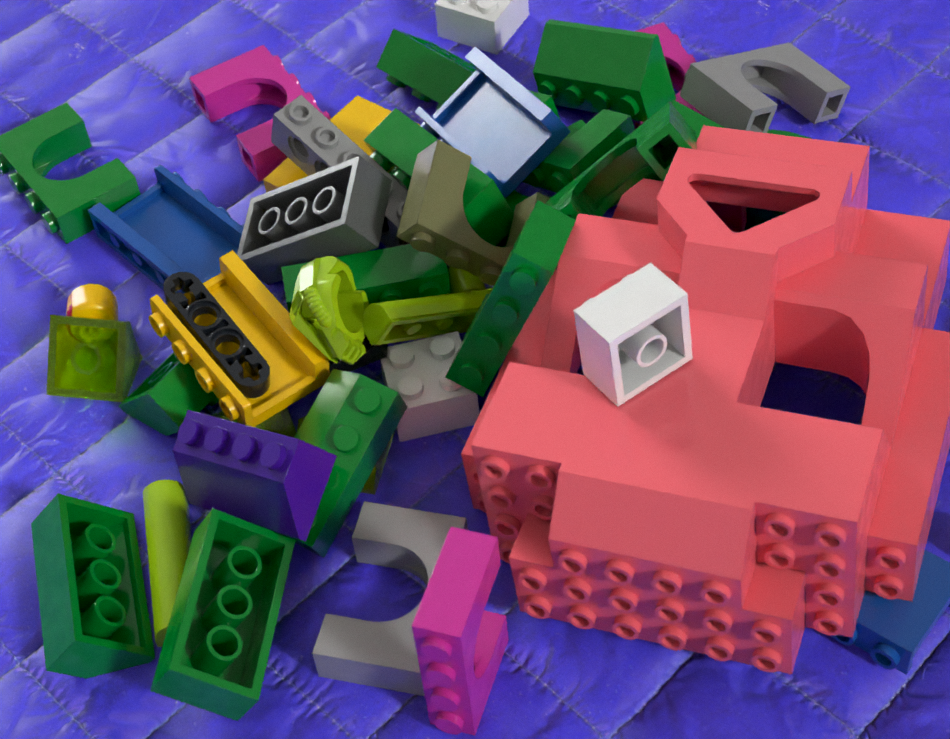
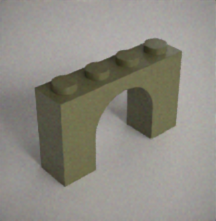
M438 139L417 154L396 237L410 243L418 251L428 252L445 260V263L450 267L463 269L477 276L485 284L495 285L537 200L546 203L550 198L536 192L515 206L510 233L505 247L494 246L484 241L470 226L463 208V192L472 157Z

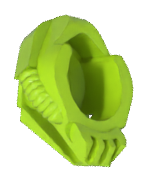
M334 256L316 258L303 265L294 287L289 314L292 324L329 360L336 364L339 363L338 360H342L349 365H354V362L366 353V349L362 344L366 336L363 328V315L369 302L365 291L356 290L354 277L349 266Z

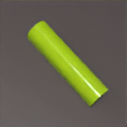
M493 288L372 303L367 306L363 315L365 335L371 345H382L429 338L456 331L459 333L467 332L487 293L490 294Z
M168 479L152 482L143 490L154 634L158 647L163 646L192 541L189 505L185 488L180 482Z

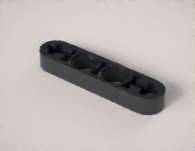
M177 272L170 275L165 280L163 287L166 305L245 398H257L265 394L270 387V367L267 361L194 274ZM182 290L184 293L190 292V299L192 304H188V299L184 296L183 293H176V291ZM202 314H210L216 318V321L209 326H199L194 322V319ZM223 342H233L239 346V349L230 355L222 354L216 350L217 346ZM245 362V369L251 376L258 375L259 379L253 381L250 377L244 378L241 365Z

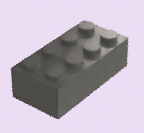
M358 156L253 197L250 200L237 255L258 279L270 285L283 280L281 267L307 263L316 258L326 256L340 257L378 248L392 180Z

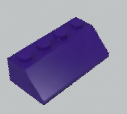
M187 410L184 421L179 427L178 437L173 448L174 457L190 504L208 510L214 508L263 528L305 542L337 457L335 454L297 438Z

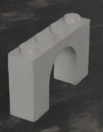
M784 43L691 63L685 74V81L679 96L707 118L725 128L767 133L778 104L765 94L784 101L812 123L816 124L838 118L850 86L791 43Z
M364 501L352 535L357 562L411 572L419 577L427 586L450 526L468 530L467 518ZM420 603L408 614L385 622H373L326 613L312 652L318 676L425 696L412 631V623Z

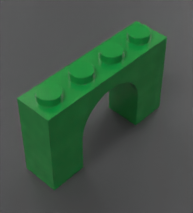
M530 91L560 119L552 96ZM606 109L601 110L579 131L561 141L522 182L558 193L635 130L631 116Z
M67 102L0 135V174L2 176L8 174V179L18 195L21 193L25 194L24 198L34 214L40 212L41 219L50 234L57 232L66 244L94 230L88 210L99 202L114 213L141 195L135 176L118 158L78 178L70 180H51L45 178L46 174L57 164L92 147L83 119Z
M668 102L545 204L575 220L579 213L602 217L625 192L651 173L656 172L664 181L678 147L697 149L696 132L672 103Z
M537 200L490 294H486L471 321L445 378L482 397L484 396L551 279L575 224V219Z

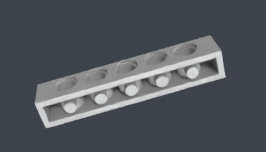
M302 95L273 114L271 142L308 176L360 156L391 179L392 183L380 242L387 248L410 244L396 237L408 193L407 189Z

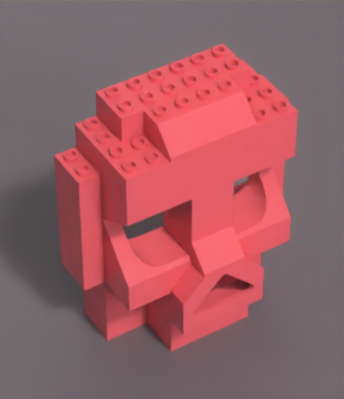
M703 125L696 142L697 149L678 147L664 181L643 178L621 196L612 218L578 214L559 259L558 267L555 269L510 348L461 452L473 508L486 513L491 536L498 537L500 559L511 566L521 612H525L537 619L551 618L568 622L580 629L594 628L615 633L617 636L627 640L641 639L658 643L670 650L678 651L684 649L706 654L717 661L732 660L749 664L764 672L779 671L792 674L805 627L816 629L825 635H842L853 638L865 590L876 593L885 599L913 601L950 447V332L934 330L947 278L950 220L867 209L870 146ZM746 207L786 212L744 231L747 223ZM652 263L688 294L693 359L617 407L585 375L577 374L581 365V356L573 310L581 306L588 299L596 297L617 284L625 276L633 274L647 264ZM781 363L828 371L850 378L862 388L866 395L861 425L760 407L774 364Z

